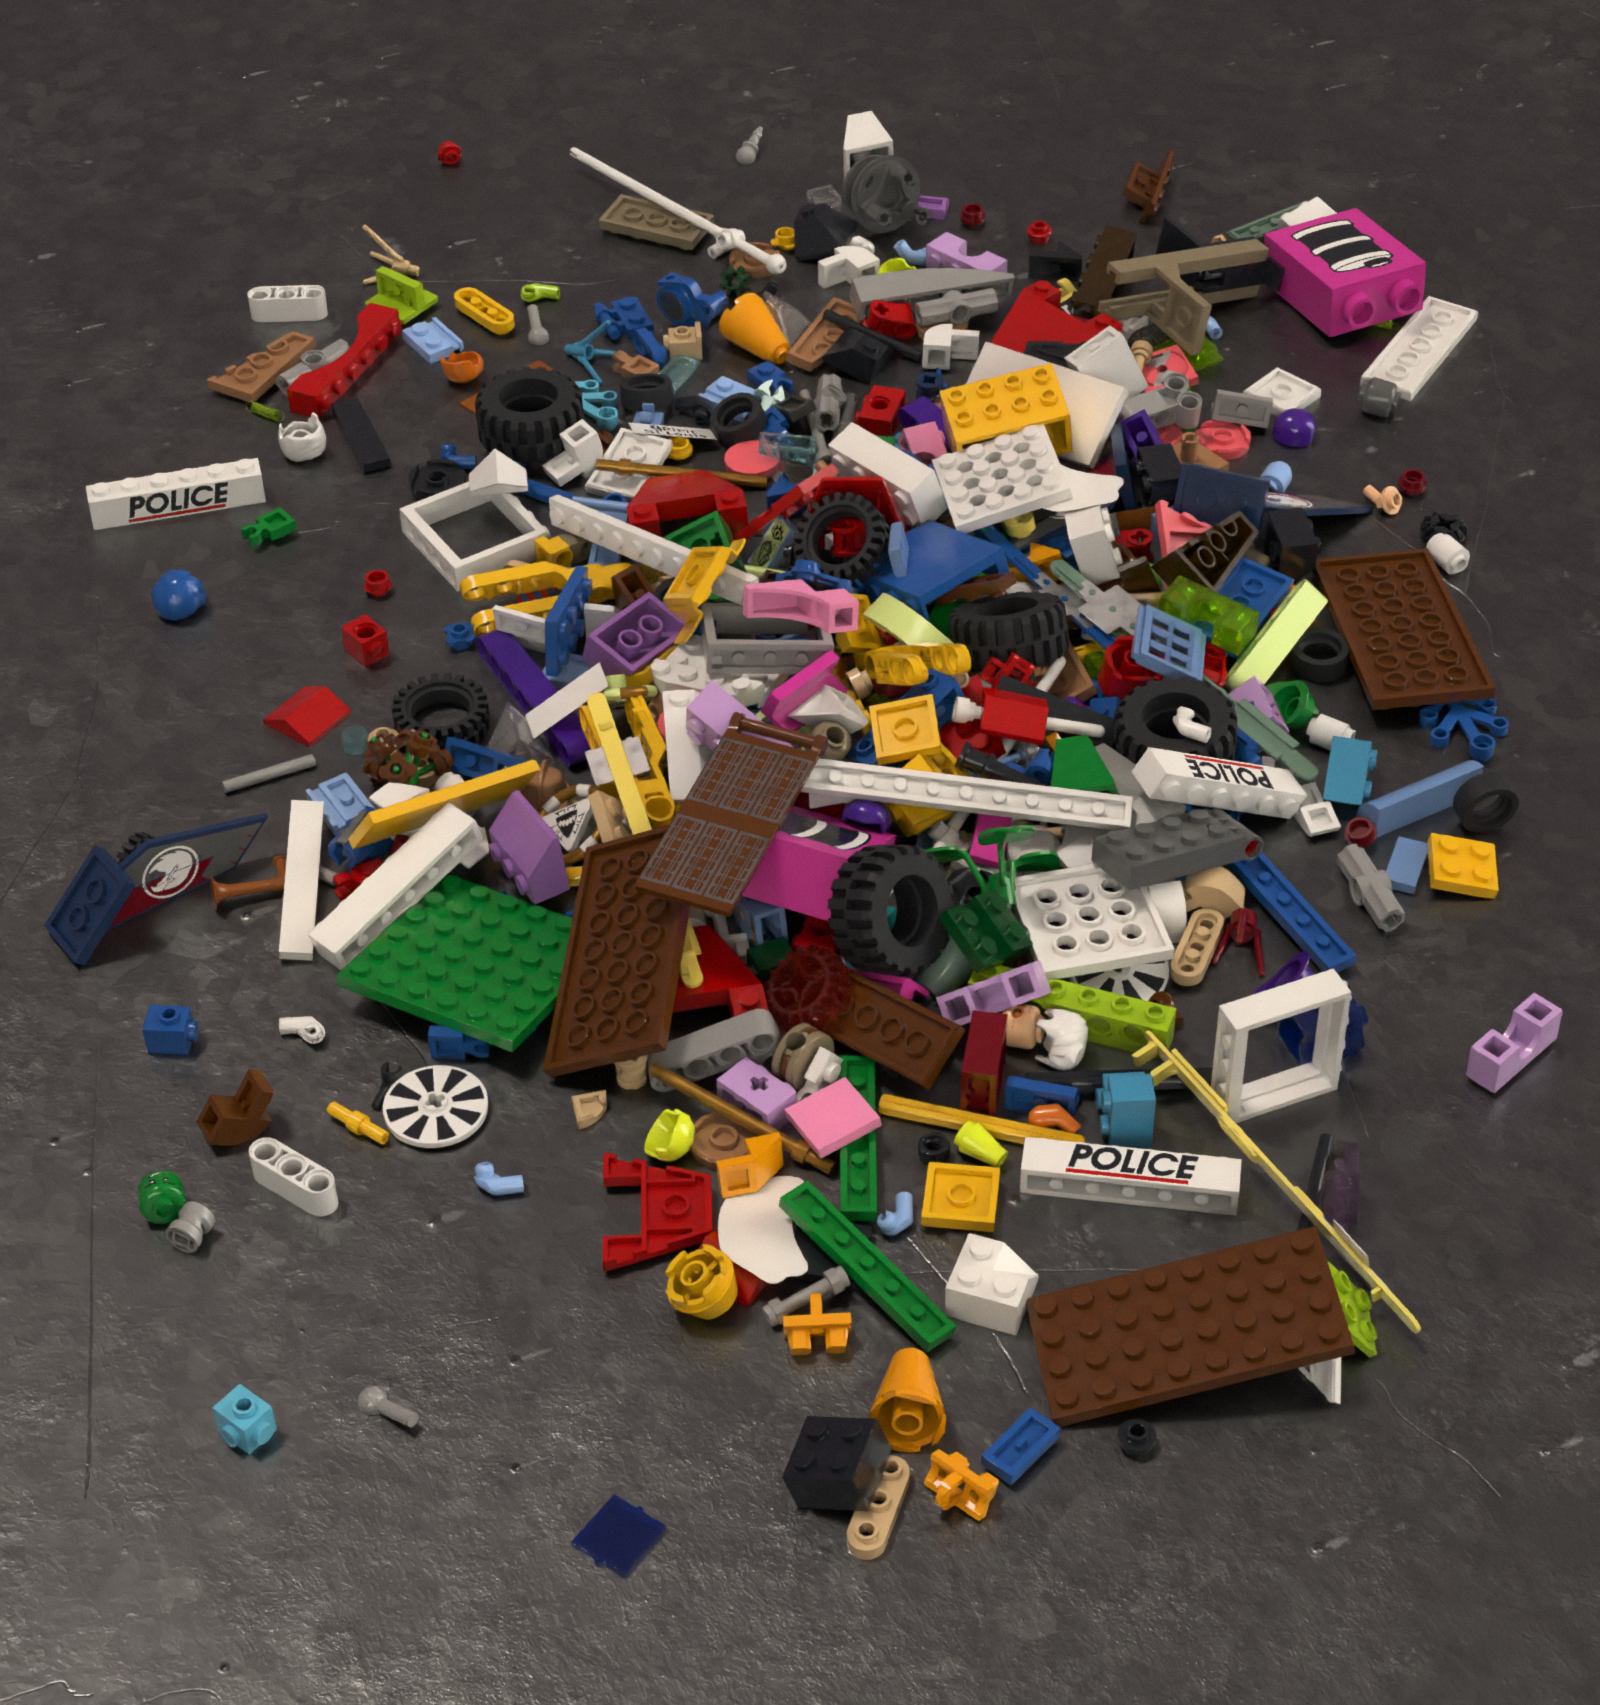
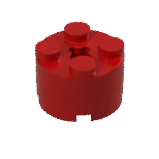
M1133 635L1121 636L1106 648L1098 674V685L1105 694V697H1119L1122 700L1137 686L1142 688L1145 682L1153 679L1155 682L1157 680L1161 681L1163 675L1135 663V659L1131 658ZM1149 651V653L1165 660L1164 657Z

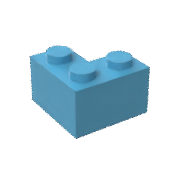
M1333 736L1323 794L1324 801L1359 807L1362 805L1363 800L1369 801L1372 782L1366 781L1369 770L1375 771L1378 754L1377 750L1372 749V741Z
M1145 1072L1102 1074V1087L1096 1088L1095 1091L1097 1110L1102 1109L1104 1114L1100 1115L1101 1136H1107L1109 1146L1115 1145L1138 1149L1152 1148L1156 1106L1152 1075L1145 1074Z

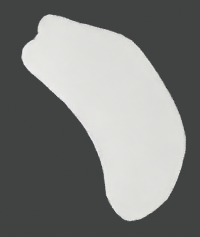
M1061 465L1070 487L1072 498L1043 507V509L1066 512L1114 502L1119 498L1118 490L1124 481L1118 476L1086 473Z
M774 1176L758 1192L726 1198L720 1209L718 1239L721 1251L726 1253L731 1261L769 1284L779 1283L786 1277L803 1275L808 1270L807 1262L794 1237L792 1219L779 1207L781 1196L804 1183L798 1177Z

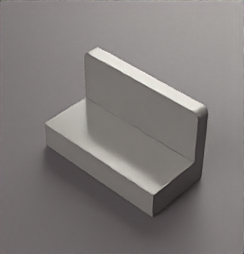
M1217 389L1215 401L1211 405L1212 420L1268 428L1273 398Z

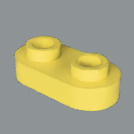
M1032 512L1000 522L1007 534L1016 538H1025L1036 528Z

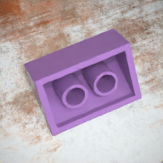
M648 592L587 635L582 660L591 667L600 662L605 676L618 674L632 676L674 645V641L685 622L669 611L668 606Z
M519 790L512 792L489 829L492 841L488 845L489 852L495 862L500 861L506 876L509 879L513 877L521 895L526 894L534 904H537L570 890L559 837Z

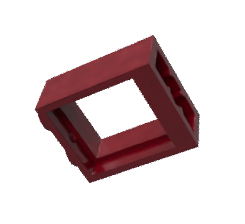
M975 1010L972 1012L961 1070V1110L994 1117L997 1115L1006 1064L1008 1014Z

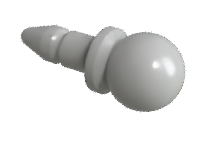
M761 126L754 130L749 140L744 141L742 147L738 149L736 153L738 163L747 165L755 161L756 154L759 151L757 145L763 132Z

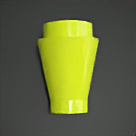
M970 1120L967 1121L954 1139V1144L959 1147V1152L987 1163L992 1167L999 1168L1009 1153L979 1122L975 1124Z

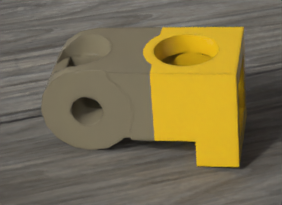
M567 531L565 534L558 535L549 540L545 536L534 540L536 562L547 561L563 567H571L589 558L591 552V541Z

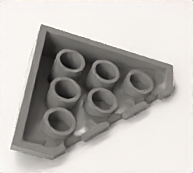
M1105 743L1095 746L1113 777L1119 794L1133 796L1130 828L1140 823L1162 820L1167 816L1185 814L1186 806L1183 803L1151 799L1147 796L1131 772L1136 764ZM1062 824L1061 834H1064L1062 844H1058L1056 851L1062 867L1066 869L1095 864L1091 861L1093 837L1107 834L1113 830Z

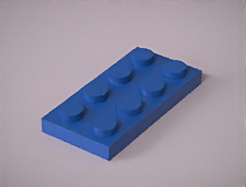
M1242 556L1216 595L1205 601L1188 623L1202 629V633L1206 634V642L1217 645L1227 655L1238 659L1268 621L1271 611L1277 609L1291 591L1294 579Z
M575 567L545 620L547 676L558 677L563 666L568 665L571 651L575 652L577 640L584 635V604L588 603V597H590L592 592V579H588V567Z

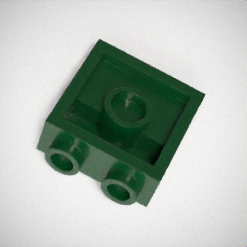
M996 889L976 895L967 904L946 910L939 917L976 973L1017 960L1033 945L1028 928L1017 921L1011 912L1010 902L1006 898L1001 897Z

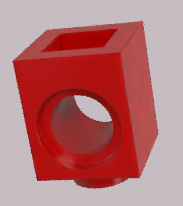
M367 614L341 626L344 650L364 667L390 655L387 631Z

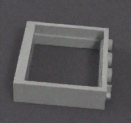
M701 603V611L704 612V616L700 621V634L707 673L797 674L817 660V657H821L830 650L834 652V642L831 633L828 634L819 627L808 628V623L783 618H746L743 615V606L737 603ZM716 634L817 635L818 640L716 639ZM714 656H722V664H712Z

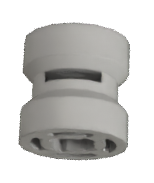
M188 1201L179 1211V1219L171 1222L165 1234L168 1241L174 1247L187 1253H193L203 1241L202 1235L209 1233L216 1221L215 1216L207 1207L194 1201Z

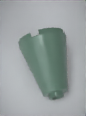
M949 933L947 937L950 940L946 948L940 950L942 955L934 964H930L928 969L921 973H915L912 979L930 991L928 998H923V1000L929 1001L931 999L937 1003L936 997L957 990L970 979L974 970Z

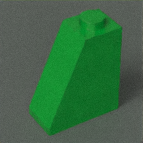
M1087 734L1056 739L1051 787L1120 795L1113 777Z

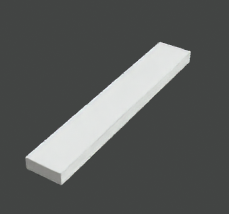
M291 800L279 959L313 961L314 945L308 934L315 928L324 812L323 801Z

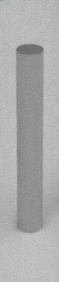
M309 754L222 781V787L226 794L316 766L313 754Z

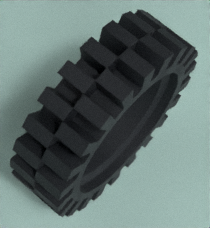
M841 492L834 493L835 500H832L829 495L822 497L823 506H820L817 501L811 505L816 510L813 514L807 510L803 513V517L807 520L806 523L798 521L796 527L801 533H794L793 539L798 543L793 545L794 552L798 555L796 556L797 560L803 559L817 562L820 564L819 570L823 574L850 580L853 582L852 587H856V579L863 584L868 581L864 575L865 573L869 572L874 576L878 572L873 567L875 563L880 566L884 564L885 560L881 557V553L888 555V546L885 543L889 542L890 535L886 531L890 529L884 521L883 515L863 496L858 494L856 497L852 492H846L844 497ZM844 517L858 518L863 521L866 528L865 543L854 558L845 563L834 565L821 560L818 553V543L823 531L829 524Z
M438 673L431 674L432 680L427 681L425 676L418 678V685L410 681L407 683V689L402 687L398 691L399 696L395 695L391 707L394 730L398 733L402 729H414L430 733L438 740L437 744L441 750L445 749L447 737H456L479 744L480 737L485 738L487 735L486 729L489 730L490 714L486 692L483 691V687L480 684L475 685V680L469 678L464 681L463 675L457 674L456 678L452 680L451 673H444V679H438ZM439 703L461 705L469 711L464 719L447 726H426L416 722L413 718L419 710Z

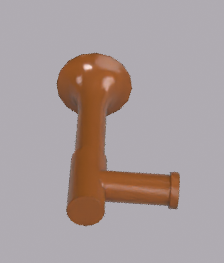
M278 855L273 859L278 877L266 880L223 884L218 883L210 876L214 909H217V905L221 901L230 897L269 891H284L287 857Z

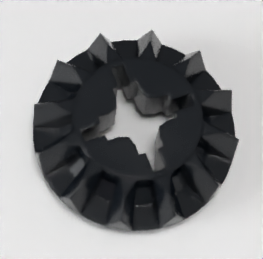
M1434 512L1432 516H1425L1420 526V533L1427 541L1434 535L1443 533L1444 535H1450L1458 543H1461L1467 537L1468 532L1466 520L1458 519L1457 514L1448 515L1446 512L1444 514Z

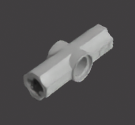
M993 288L961 294L957 290H951L945 293L942 298L918 302L914 305V314L919 327L948 321L955 325H962L969 321L971 317L995 313L998 310V300Z
M339 339L321 351L309 350L304 352L299 364L276 378V384L282 394L288 397L287 388L301 374L326 366L342 356L350 348L348 343Z
M834 373L821 376L818 380L817 395L813 401L817 408L813 411L816 427L823 432L826 430L833 431L839 425L840 408L847 400L846 395L842 391L841 378Z
M1357 844L1348 845L1342 852L1338 853L1336 862L1349 881L1350 894L1355 904L1365 906L1378 928L1384 929L1385 932L1396 930L1405 921L1406 913L1392 893V884L1388 873L1383 869L1377 870L1365 850L1358 847Z

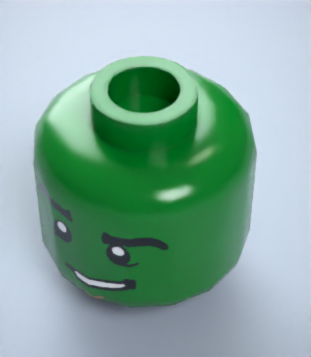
M167 1170L155 1171L142 1178L138 1185V1205L144 1218L155 1224H167L179 1218V1211L186 1203V1195L182 1180L175 1173Z

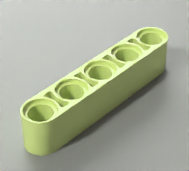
M1306 579L1296 585L1229 670L1224 687L1232 692L1253 676H1256L1265 684L1324 608L1328 599Z

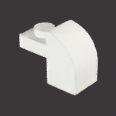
M858 246L834 248V256L818 261V284L825 289L843 281L851 284L852 278L876 275L880 268V259L869 250Z
M940 324L928 329L924 335L922 368L949 370L950 359L977 360L980 331L953 329V324Z
M581 419L559 434L565 451L542 465L545 473L560 487L579 474L587 480L596 468V459H602L603 447L598 433Z
M1174 878L1148 885V891L1171 942L1179 943L1187 923L1186 903L1181 881H1175Z

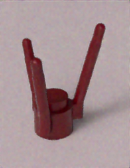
M1239 908L1232 912L1230 924L1224 927L1223 936L1214 952L1211 964L1216 965L1231 937L1238 945L1246 943L1251 939L1253 940L1258 974L1260 977L1265 976V965L1260 940L1261 930L1256 928L1258 919L1254 911L1247 908Z

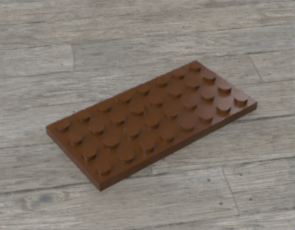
M1428 548L1316 559V567L1312 570L1322 595L1328 599L1326 604L1339 634L1346 639L1350 660L1372 710L1495 698L1496 687Z
M669 825L586 847L543 1071L550 1077L666 1051L690 906L636 891L635 882Z
M1316 1226L1031 1297L1026 1302L1052 1420L1059 1427L1355 1354L1351 1334Z

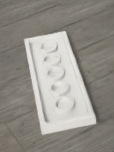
M1428 296L1423 302V310L1415 312L1364 372L1360 378V385L1363 383L1368 385L1374 377L1387 380L1397 385V392L1401 393L1400 398L1411 401L1475 323L1478 311Z

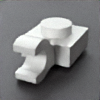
M820 1046L804 1076L807 1081L797 1093V1102L834 1083L841 1072L843 1059Z

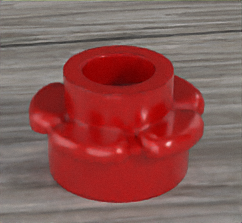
M450 141L442 143L438 148V160L442 161V164L448 165L457 163L461 158V148Z
M1034 221L1028 226L1026 232L1032 243L1043 244L1049 241L1052 229L1044 221Z
M372 570L365 575L363 589L372 596H383L392 588V581H389L387 572L383 570Z

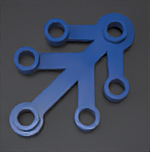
M796 560L795 566L791 567V571L776 573L775 582L802 579L816 591L845 589L852 594H859L860 589L852 587L853 582L850 580L823 574L819 570L820 564L810 560Z
M1489 698L1478 701L1468 700L1448 703L1450 711L1439 726L1431 730V745L1438 748L1446 747L1449 744L1450 732L1458 723L1469 741L1468 751L1472 759L1477 762L1488 761L1494 754L1495 739L1488 734L1479 733L1473 722L1488 726L1489 732L1493 736L1503 737L1507 735L1509 721L1504 717L1494 716L1497 710V701ZM1461 702L1476 706L1478 709L1474 710L1465 707ZM1429 704L1426 708H1423L1419 713V724L1427 728L1436 726L1438 712L1445 704Z

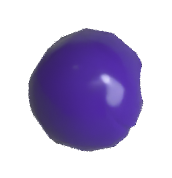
M1286 409L1276 417L1272 436L1278 443L1285 446H1308L1311 444L1316 433L1317 423L1312 414L1303 409Z
M854 799L844 807L841 821H848L880 830L882 833H889L891 815L887 807L879 801Z

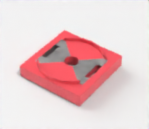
M1178 344L1152 353L1151 360L1143 366L1142 374L1149 386L1142 391V394L1163 387L1165 376L1174 372L1184 374L1189 380V387L1199 384L1198 375Z

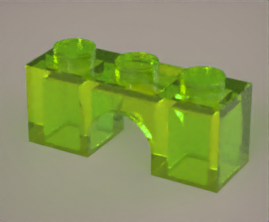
M1180 575L1161 595L1159 610L1189 624L1195 621H1207L1213 624L1211 643L1237 656L1256 635L1260 612Z

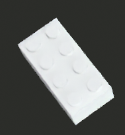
M851 422L828 444L833 456L831 460L840 472L839 477L884 478L907 525H915L917 527L927 520L935 521L948 508L936 473L932 468L857 424Z

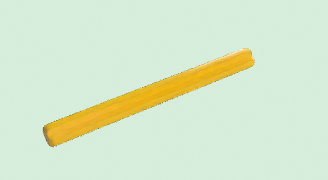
M882 1094L878 1105L879 1113L882 1115L957 1131L969 1120L975 1124L979 1122L993 1138L1023 1145L1025 1137L1085 1143L1083 1135L890 1094Z

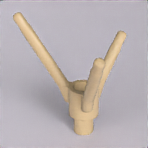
M366 224L362 226L368 235L394 259L373 251L370 252L371 257L392 265L391 270L407 276L409 274L418 277L419 266L412 265L411 261L404 260ZM376 276L363 280L365 285L377 282Z

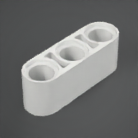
M319 285L260 286L252 288L247 293L251 319L256 322L318 321L328 315L325 290Z
M260 1138L250 1145L248 1152L254 1179L259 1184L317 1217L330 1215L337 1209L339 1202L335 1179L329 1170L273 1138Z

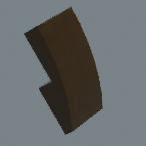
M1146 556L1132 558L1125 562L1124 565L1117 567L1128 593L1162 592Z

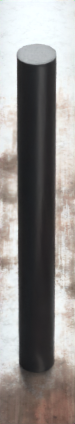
M826 309L823 313L822 319L844 329L849 327L862 332L889 346L893 351L918 362L922 358L923 351L829 309Z
M1327 1133L1320 1135L1306 1192L1308 1198L1317 1207L1334 1141L1333 1136ZM1303 1212L1301 1213L1297 1231L1314 1226Z

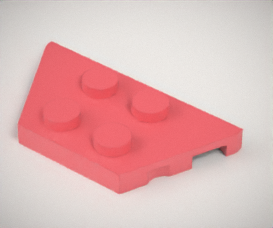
M1159 500L1155 504L1162 559L1213 526L1206 522L1198 521L1193 515L1185 511L1181 514L1167 507L1168 502L1165 500ZM1165 583L1168 600L1171 604L1178 597Z

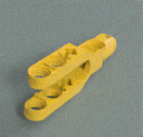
M542 561L471 575L463 579L459 587L463 598L467 601L482 599L490 601L497 596L512 593L520 595L553 587L563 590L575 567L566 568ZM621 562L605 566L601 564L584 565L583 567H588V579H592V592L590 597H588V603L598 604L614 599L611 577L632 566V564ZM559 595L502 607L546 619ZM493 608L479 611L471 618L475 636L478 637L497 630Z
M926 642L910 645H890L853 655L855 668L857 667L860 672L866 670L871 679H876L877 684L912 686L925 683L928 680L929 668L952 676L969 672L971 669L970 653L963 644Z
M643 696L630 697L624 703L626 718L634 736H638L650 767L649 775L639 779H637L636 775H633L651 828L655 829L670 825L675 817V804L663 777L666 770V745ZM580 706V723L591 750L602 747L589 706Z

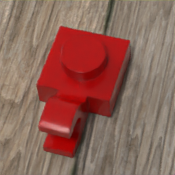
M375 858L349 869V874L341 872L333 876V881L339 887L334 889L336 896L340 900L346 899L367 877H370L383 864L379 858Z

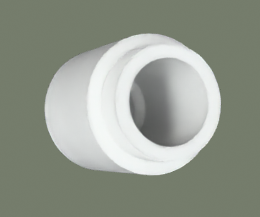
M1438 533L1428 541L1426 548H1428L1434 562L1448 574H1456L1467 567L1470 558L1469 551L1450 535Z
M1320 714L1318 718L1313 717L1306 731V735L1310 736L1309 743L1331 751L1333 736L1354 739L1356 730L1351 729L1349 724L1324 714Z

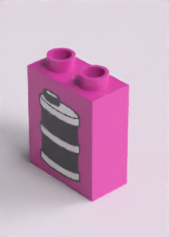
M1357 208L1264 233V245L1269 248L1267 258L1272 257L1285 268L1280 291L1276 293L1328 337L1423 310L1426 262Z
M792 806L742 896L828 921V918H831V909H827L828 899H832L833 891L830 889L833 881L839 877L837 872L844 863H848L847 859L863 847L869 845H895L897 835L887 832L882 833L880 830L848 821L842 822L838 818Z

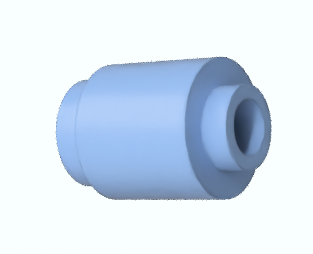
M1276 461L1267 465L1259 478L1270 480L1268 492L1284 493L1292 480V471L1285 462Z

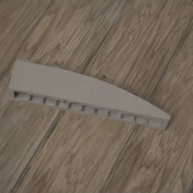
M964 268L901 270L852 278L849 297L858 320H864L870 313L869 307L871 303L875 300L907 303L911 306L912 312H914V305L916 303L942 298L945 293L951 290H957L961 294L993 288L997 298L1011 296L1015 277L1012 273Z

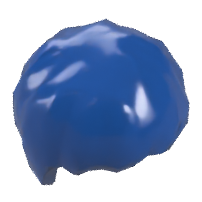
M171 569L165 574L160 575L159 580L154 584L151 591L152 605L161 617L178 621L194 614L199 606L206 605L207 594L202 582L194 577L191 572L184 569Z

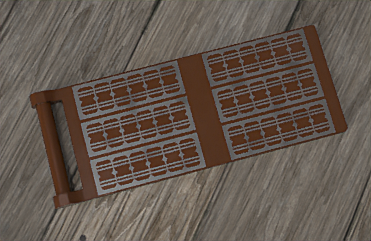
M734 712L728 728L635 882V890L723 916H731L817 761L824 755L828 746V736L817 734L815 737L748 719L745 714ZM741 731H746L764 737L787 742L790 744L802 746L805 748H809L811 750L809 752L794 747L786 746L783 744L771 742L768 740L760 739L757 737L742 734Z

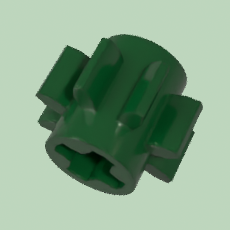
M729 265V271L725 274L720 273L723 283L719 285V288L722 290L728 289L726 292L727 297L732 298L734 293L740 297L746 290H752L748 283L752 276L749 274L743 275L745 268L741 265L737 270ZM734 279L740 280L738 285L732 284V281Z

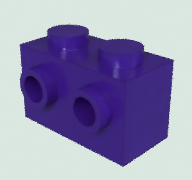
M1145 409L1119 422L1125 434L1127 451L1129 453L1133 452L1135 456L1131 459L1132 462L1134 459H1137V447L1164 444L1156 426Z

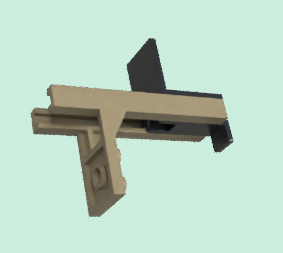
M1170 217L1164 218L1155 255L1108 262L1106 272L1108 274H1116L1115 283L1117 285L1158 278L1169 290L1099 301L1097 311L1111 316L1114 320L1145 315L1190 355H1197L1201 352L1211 312V304L1256 297L1260 284H1265L1273 292L1280 291L1285 268L1272 257L1267 258L1269 248L1254 236L1201 244Z

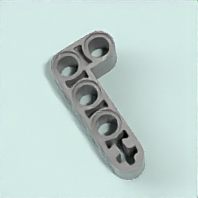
M754 1009L667 1042L666 1051L648 1055L647 1069L649 1072L652 1064L656 1062L693 1083L730 1069L747 1057L750 1060H754L757 1065L764 1066L772 1074L773 1056L783 1038V1034L768 1010ZM649 1075L651 1087L659 1092L675 1090Z

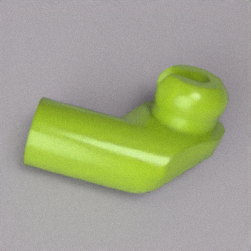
M533 283L524 285L521 288V298L529 303L543 298L558 300L560 297V287Z

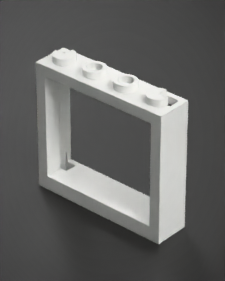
M469 482L399 508L402 532L457 592L461 591L459 587L460 582L468 576L501 570L510 560H519L525 563L535 561L534 540L545 536L547 539L551 538L547 527L542 526L535 519L533 513L527 511L521 505L518 497L513 496L511 493L470 496ZM492 501L523 534L461 560L429 525Z
M1334 968L1219 1005L1211 1088L1228 1105L1229 1111L1227 1115L1235 1123L1338 1089L1340 1071H1342V1054L1345 1049L1346 1026L1349 1024V1005L1352 997L1348 983L1340 978ZM1319 1008L1312 1062L1243 1084L1249 1030Z

